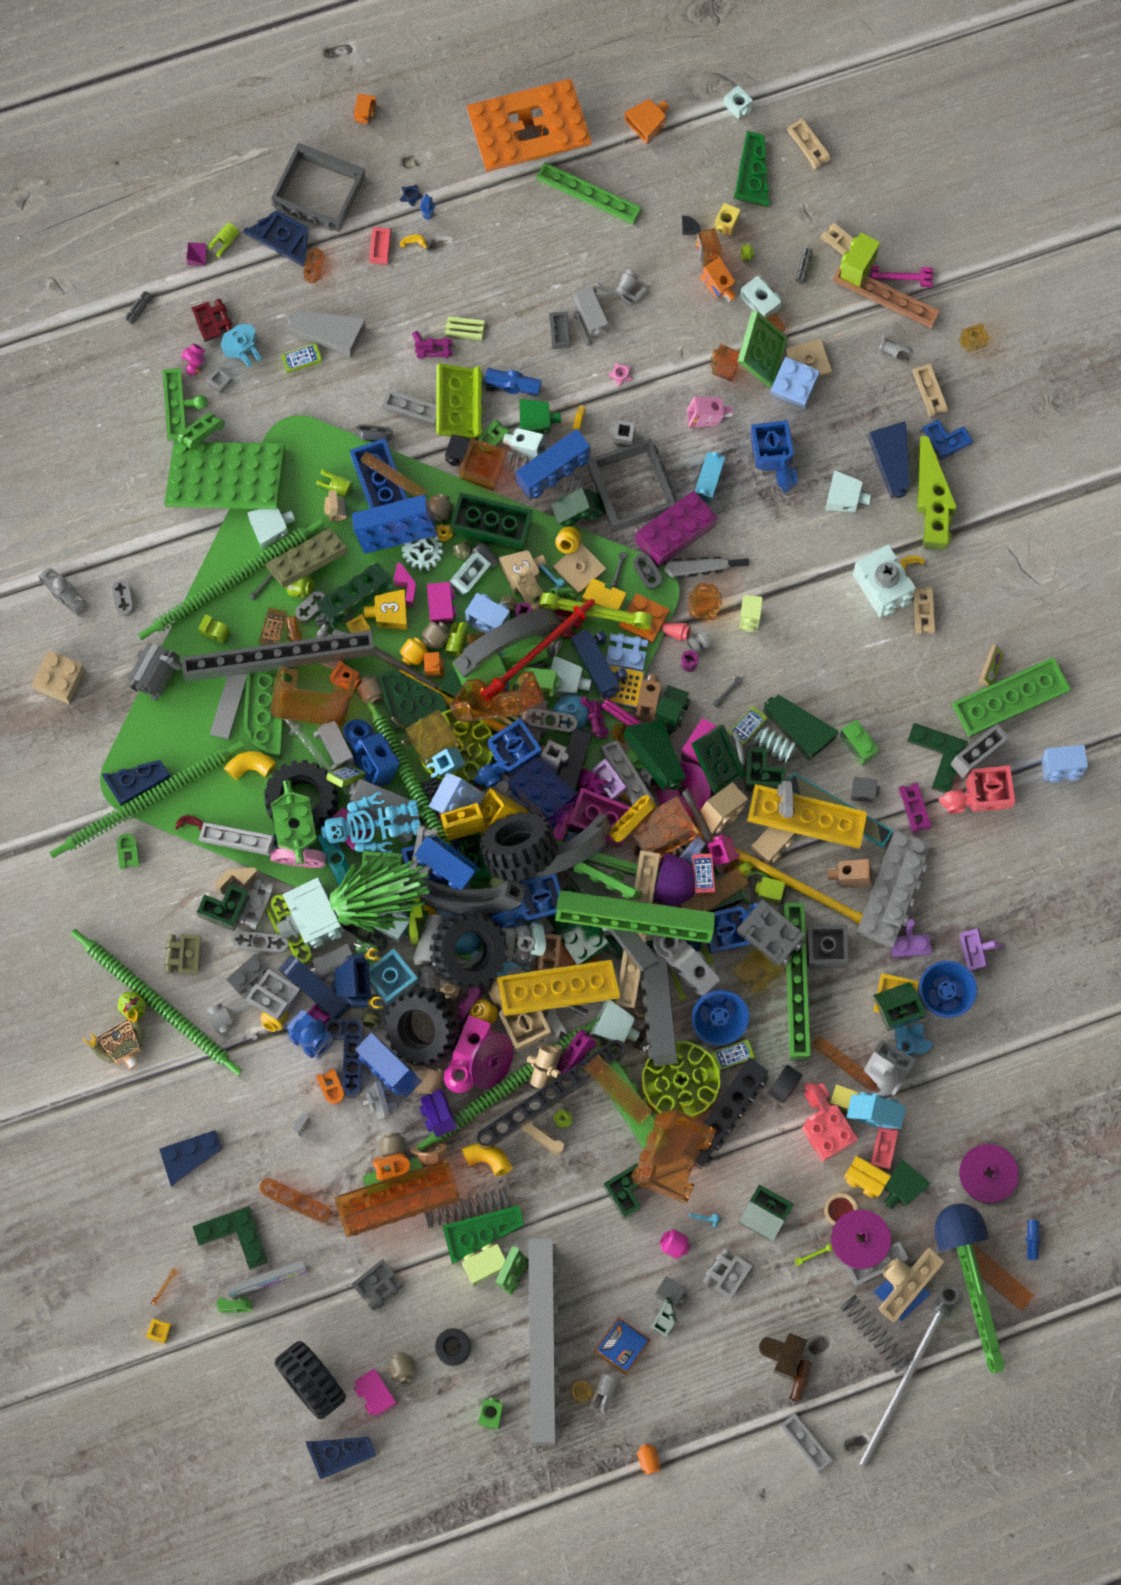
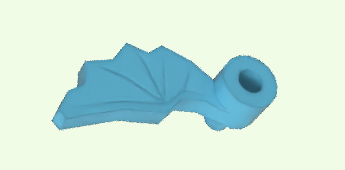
M543 564L539 566L545 576L556 584L554 588L564 587L566 583L561 578L557 580Z
M689 1213V1217L693 1219L713 1222V1227L715 1228L717 1223L720 1222V1215L717 1214L707 1217Z

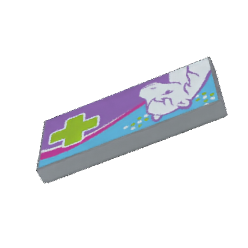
M300 1260L228 1285L227 1290L233 1299L308 1273L304 1261Z

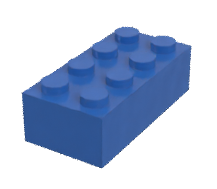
M578 429L574 430L516 471L518 486L529 500L539 498L548 487L553 488L559 483L561 478L564 476L569 477L574 473V469L579 466L583 467L590 461V445Z
M385 438L350 450V457L369 509L407 499Z
M425 495L352 513L353 529L365 554L437 535L435 517Z

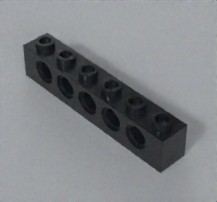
M749 1058L684 1149L681 1156L700 1170L703 1166L707 1167L713 1159L711 1154L714 1150L719 1151L724 1144L723 1137L726 1134L730 1135L736 1125L733 1123L737 1118L741 1119L747 1111L745 1109L747 1103L750 1102L752 1104L757 1097L756 1090L759 1086L763 1088L769 1080L767 1077L769 1071ZM744 1080H753L754 1086L746 1087ZM734 1095H741L743 1102L736 1103L732 1097ZM728 1110L731 1112L732 1117L725 1119L721 1113ZM717 1126L720 1128L721 1133L714 1135L710 1132V1128ZM706 1142L709 1144L710 1149L702 1151L699 1148V1144Z

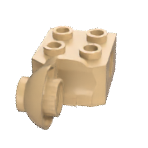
M497 979L493 982L488 992L494 1005H499L501 1008L499 1015L517 1052L552 1035L541 1011L505 1016Z

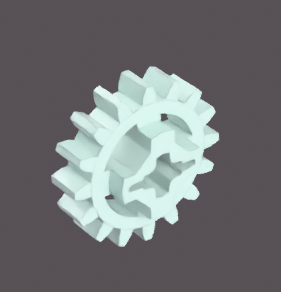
M432 536L405 543V546L402 547V552H404L402 556L403 559H407L406 565L412 564L413 570L419 567L420 572H422L424 567L429 571V566L431 565L435 568V561L440 562V556L443 555V550H441L442 543H438L439 538H433Z

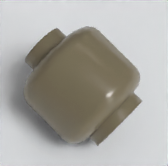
M443 494L432 496L429 501L435 521L439 523L448 520L453 509V504L449 501L450 497Z
M441 621L439 624L431 622L422 632V641L432 650L434 648L440 649L449 639V634L447 633L449 628Z
M366 676L360 680L361 684L357 690L364 703L367 704L370 701V703L375 702V704L383 701L384 697L377 677L371 678Z
M400 1133L384 1134V1137L380 1140L381 1157L384 1158L395 1154L406 1155L405 1138L400 1136Z
M397 1353L388 1362L391 1379L395 1382L407 1384L416 1375L414 1360L406 1353Z

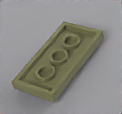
M329 528L265 563V565L278 583L285 588L348 553V549Z

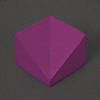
M188 242L187 265L206 266V243Z

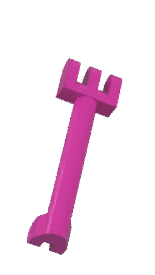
M872 266L871 278L915 280L920 281V287H933V281H931L933 280V268L921 267L920 273L879 272V266Z

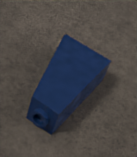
M904 421L871 431L868 437L890 498H902L907 495L910 488L907 430Z

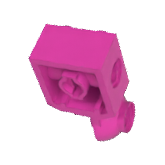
M470 1015L468 1016L454 1050L451 1063L444 1072V1082L451 1091L464 1093L473 1087L474 1084L469 1076V1062L477 1044L470 1042L472 1040L480 1042L485 1036L493 1033L491 1023ZM457 1072L465 1074V1078L460 1081L456 1080L454 1076Z

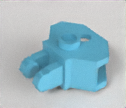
M239 324L224 334L221 347L223 348L222 352L227 358H239L248 368L252 366L250 359L247 357L250 354L258 362L262 360L255 349L257 334L252 325Z

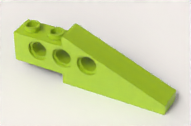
M921 436L918 456L917 513H924L923 548L946 550L947 544L951 543V532H948V526H951L952 515L956 511V504L929 437ZM935 491H941L943 495H936ZM940 508L943 512L937 513L934 509ZM940 526L942 530L937 531L933 527Z

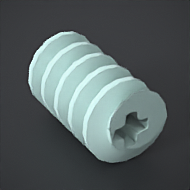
M768 726L764 730L761 729L752 745L756 746L759 743L758 748L766 747L767 754L772 751L773 758L779 754L778 761L781 762L785 759L786 765L795 750V742L788 745L789 739L781 741V734L776 738L775 730L769 734Z

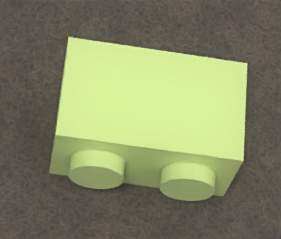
M743 595L739 623L740 629L746 632L758 631L762 597Z
M491 1243L484 1246L482 1252L476 1255L473 1252L465 1256L462 1265L474 1286L499 1273L506 1260L498 1244L493 1246Z

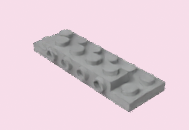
M894 830L856 934L893 948L901 925L905 926L909 915L906 914L908 908H912L915 901L912 895L914 891L918 892L921 881L918 878L920 874L924 875L928 864L924 862L930 843Z

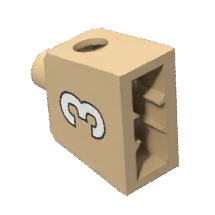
M529 550L499 558V565L514 595L519 593V590L511 579L513 574H518L521 568L527 565L537 581L540 578L539 566L541 564L547 565L543 555L532 558Z

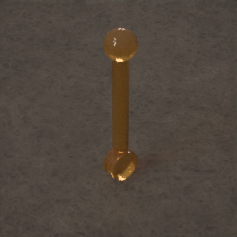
M176 1269L169 1271V1276L153 1298L152 1305H156L172 1277L176 1276Z

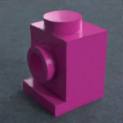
M724 834L713 837L714 841L707 844L710 854L712 853V860L715 866L740 857L739 853H736L731 836L725 837Z

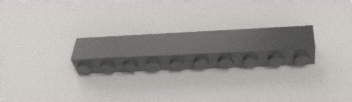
M368 630L181 657L185 682H193L373 656L375 651L372 631Z

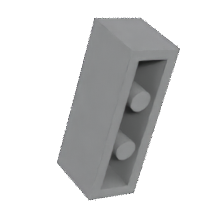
M996 724L959 753L950 765L964 778L972 769H976L1000 750L1009 740V737Z

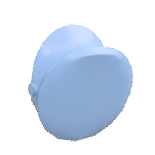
M699 835L696 836L679 857L688 861L693 867L692 855L700 854L706 842Z

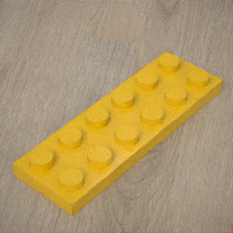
M755 784L747 819L748 822L860 849L867 816L866 811L793 794L792 818H783L782 814H779L781 796H778V790Z
M612 960L497 977L505 1016L612 1000L620 997Z

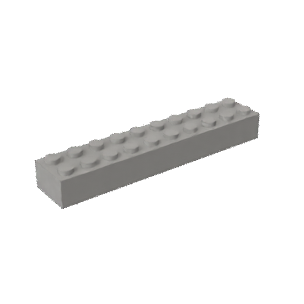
M553 1238L529 1239L531 1446L555 1445V1440H559V1426H555V1420H559V1406H555V1400H559L558 1385H554V1379H558V1365H554V1359H558V1344H554V1339H558V1324H554V1319H557L558 1309L557 1304H553V1299H557V1284H553V1279H557V1264H553V1259H557V1244H553Z

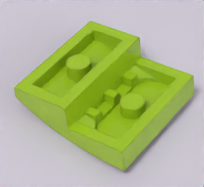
M420 897L415 899L414 902H420ZM421 905L412 906L414 910H411L409 932L411 946H416L419 942L416 926L424 925Z

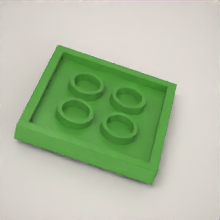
M752 311L738 362L767 387H772L779 371L788 337L761 313Z

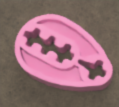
M274 849L271 852L270 860L291 866L321 868L326 865L327 855L317 850L305 849L303 852L305 863L301 864L299 857L300 864H296L294 852L285 849Z

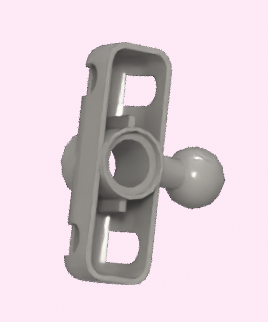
M48 568L38 576L39 580L51 591L52 595L77 617L86 609L87 601L66 578L60 576L54 569Z

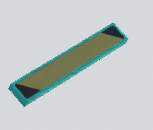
M793 773L789 779L792 782L793 794L854 808L796 773ZM866 816L863 837L883 848L893 830Z

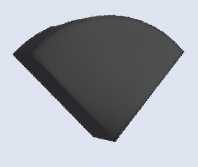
M682 215V235L701 234L697 221L689 216Z

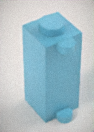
M707 452L695 489L698 496L704 502L712 504L725 462V457L717 452Z

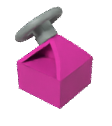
M702 718L683 747L681 760L701 767L691 743L717 726ZM733 731L731 734L732 745L744 768L745 759L741 740L738 733Z

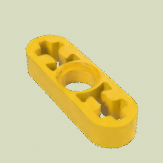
M648 795L638 799L611 828L609 832L611 838L615 842L622 841L654 808L655 802Z

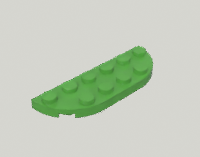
M286 668L248 673L246 678L244 725L247 735L259 750L277 757H281Z

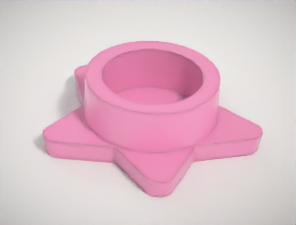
M615 363V369L609 373V377L616 379L618 386L623 381H632L629 375L631 366Z

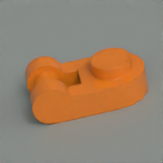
M330 1069L328 1073L323 1075H316L326 1101L332 1105L341 1103L344 1099V1091L335 1069ZM332 1079L334 1084L326 1086L325 1082Z
M395 1154L384 1158L378 1157L372 1161L374 1168L377 1169V1180H385L403 1175L410 1168L409 1159L404 1154ZM390 1165L391 1169H384V1166Z

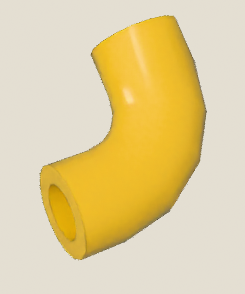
M247 751L235 756L223 769L237 781L249 770H256L267 778L275 770L277 762L261 752Z
M476 1143L461 1148L469 1167L485 1162L491 1166L496 1177L506 1175L513 1169L509 1158L497 1146L484 1150Z

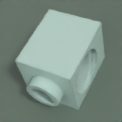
M736 86L725 95L724 105L738 119L743 115H748L752 110L753 100L739 86ZM736 102H742L743 104L738 105Z

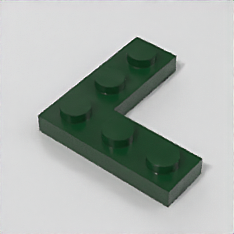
M913 723L907 742L943 754L931 789L942 793L951 791L957 772L950 764L966 748L968 741Z
M249 1206L192 1226L199 1246L237 1233L249 1270L268 1263Z

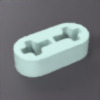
M532 922L529 929L535 945L530 952L532 955L542 956L546 948L544 928L542 924Z

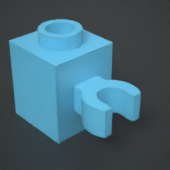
M449 748L433 756L432 760L434 763H429L426 767L427 769L434 767L435 773L431 777H438L446 773L451 774L466 764L458 748Z

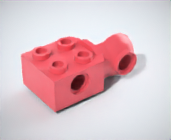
M1010 766L972 769L966 780V793H963L961 790L946 792L945 796L939 798L940 804L948 810L949 814L964 812V807H970L973 812L1012 809L1015 804Z
M805 1083L806 1091L804 1095L813 1108L817 1107L819 1112L805 1121L802 1131L821 1162H824L854 1144L858 1138L838 1106L830 1105L827 1101L830 1098V1094L823 1083Z

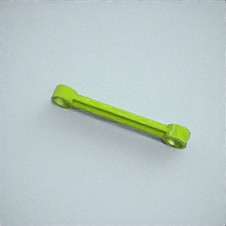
M542 593L540 606L544 609L552 608L553 610L560 609L574 612L573 607L575 605L581 607L585 604L583 602L563 599L552 593ZM597 605L592 606L585 613L594 617L633 624V626L640 629H651L653 616L648 613H631Z

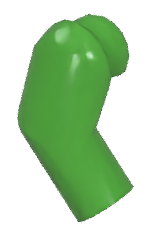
M571 587L552 588L549 593L558 595L560 598L566 597L568 600L576 598L575 590Z

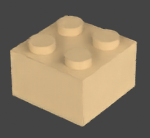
M48 650L32 685L36 691L70 704L84 676L85 668L83 664Z
M733 782L710 798L700 811L711 836L714 833H721L726 828V824H733L739 818L738 815L745 809L744 804L748 798Z

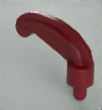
M185 815L179 818L174 829L178 830L179 827L182 828L186 823L199 826L198 829L201 831L203 822L194 816Z

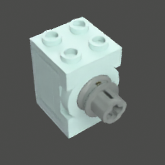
M889 544L855 563L853 576L858 581L879 618L884 615L888 617L895 612V609L899 607L904 608L911 604L916 587L911 579L906 577L903 567L897 562V557Z
M319 878L313 879L283 894L291 911L290 916L285 915L286 920L276 924L283 939L292 935L297 938L300 934L305 944L310 948L318 949L325 945L324 942L330 939L332 941L337 940L346 932L343 925L336 920L339 917L335 910H331L330 896Z

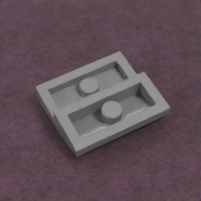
M268 969L260 982L254 985L245 1000L278 1020L297 998L301 989Z

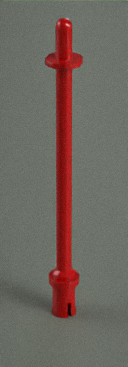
M589 599L581 607L575 605L573 607L574 613L506 674L501 678H494L492 680V683L481 692L482 696L485 695L484 699L489 702L497 693L504 691L505 684L574 622L579 618L585 620L587 618L585 613L594 606L595 600Z

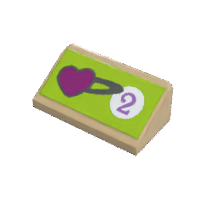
M995 644L990 649L979 679V684L987 687L994 684L1004 657L1003 652Z

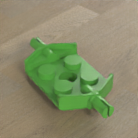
M287 780L288 788L287 782L283 781L285 793L271 803L277 844L279 848L294 852L296 864H300L299 857L301 864L305 863L304 850L317 841L310 798L294 793L291 780ZM293 819L300 822V825L295 829L289 827V822Z

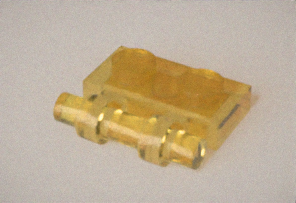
M755 948L732 970V973L745 986L752 981L755 985L750 991L756 995L759 991H763L766 988V984L771 979L779 976L778 973L783 968L782 966L779 968L776 965L772 967L769 964L771 962L769 958ZM764 969L767 974L759 979L756 975Z

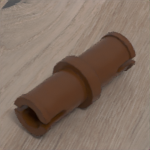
M800 1360L797 1374L793 1377L794 1385L789 1399L802 1402L805 1386L809 1383L807 1379L812 1366L811 1362Z

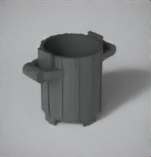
M148 643L144 651L138 652L139 660L128 678V683L131 684L130 688L135 692L139 690L144 694L152 695L150 699L157 701L158 697L162 696L175 670H180L182 664L180 663V656L171 650L169 652L158 645Z

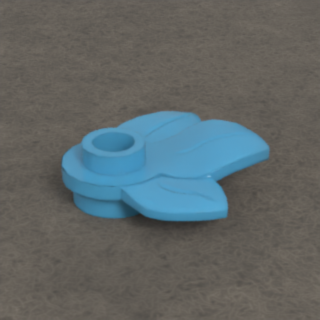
M922 1024L913 1025L909 1029L904 1025L895 1030V1038L898 1042L896 1048L909 1056L926 1053L933 1043L930 1040L923 1039L924 1028ZM907 1045L909 1051H904L902 1046Z

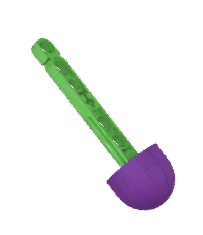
M557 841V845L565 843L562 841ZM598 852L585 860L586 862L636 877L638 864ZM664 853L657 871L652 902L671 907L680 906L689 901L695 893L694 870L692 865L685 859Z

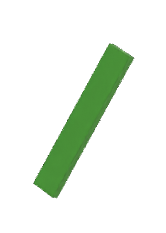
M544 162L536 176L537 180L632 225L635 224L642 211V207Z

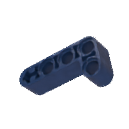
M290 955L279 967L278 970L286 978L299 987L332 1019H340L350 1008L293 955Z
M331 1019L325 1024V1029L329 1032L331 1026H338L339 1031L335 1034H330L333 1040H344L343 1090L347 1097L356 1098L361 1093L362 1062L358 1059L360 1054L358 1052L350 1053L348 1048L351 1045L359 1046L363 1042L362 1025L355 1019ZM351 1026L359 1028V1031L355 1034L348 1032ZM351 1064L358 1066V1069L353 1073L347 1070ZM350 1078L354 1079V1086L356 1087L352 1092L349 1090L351 1086Z

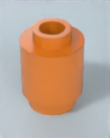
M650 1443L640 1446V1451L636 1453L642 1471H645L646 1475L661 1471L660 1465L662 1464L656 1446L651 1447Z

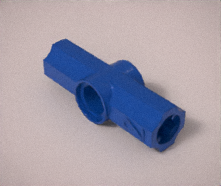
M487 368L484 384L502 388L510 394H518L520 392L538 396L542 380L523 376L522 373L515 370L505 372Z

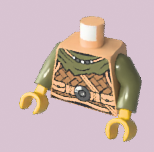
M134 1008L135 1014L133 1016L128 1015L126 1010L128 1019L102 1035L96 1037L92 1032H89L92 1035L90 1041L83 1037V1041L90 1045V1048L98 1058L108 1063L115 1062L117 1065L125 1062L129 1070L134 1069L140 1064L135 1055L141 1052L140 1047L144 1043V1029L140 1019L137 1018L138 1012L136 1008Z

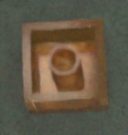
M471 438L459 469V478L495 491L507 456V450Z

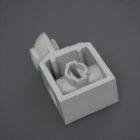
M655 935L653 943L656 952L664 957L670 969L692 994L703 996L720 981L717 976V970L711 965L708 966L704 955L699 951L696 952L692 945H688L684 939L669 937L671 945L666 947L664 941L667 937Z
M881 1040L864 1071L878 1084L877 1087L881 1089L878 1093L879 1096H888L890 1094L895 1096L916 1059Z

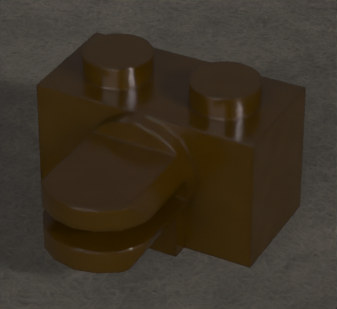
M788 1333L785 1343L771 1337H765L759 1344V1352L761 1355L777 1361L773 1373L792 1380L808 1340L792 1333Z

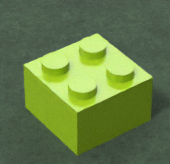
M860 232L858 238L854 237L850 244L849 253L845 252L841 259L840 277L860 287L877 258L880 242Z

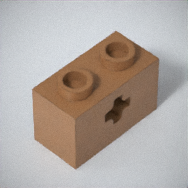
M545 934V952L542 956L536 955L535 971L558 968L561 935Z

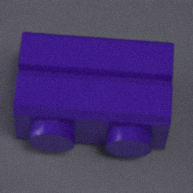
M441 1089L432 1092L431 1095L427 1094L421 1097L422 1106L419 1108L423 1117L428 1119L425 1121L429 1132L433 1131L436 1137H440L446 1134V1132L457 1129L449 1103Z

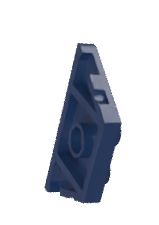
M276 210L269 214L268 217L258 220L257 224L250 228L246 227L243 230L245 235L302 267L305 266L309 230L302 223Z

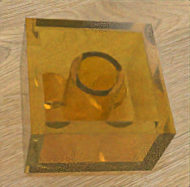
M440 710L405 728L408 739L425 767L429 763H433L432 757L443 750L459 748L458 740Z

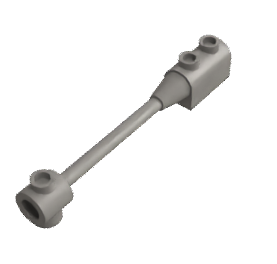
M348 944L313 959L314 967L310 970L321 981L325 980L326 983L334 981L335 970L342 965L347 956L352 955ZM245 1002L229 1009L220 1003L207 1009V1016L214 1031L219 1030L221 1034L231 1029L230 1024H233L234 1016L255 1006Z

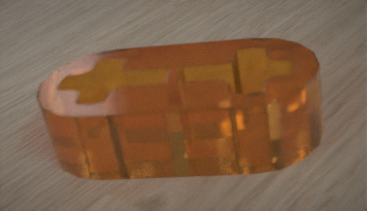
M318 248L310 249L307 253L304 278L308 283H316L321 277L324 255ZM317 254L319 258L316 259V263H313V257ZM312 268H314L315 275H313V277H309Z

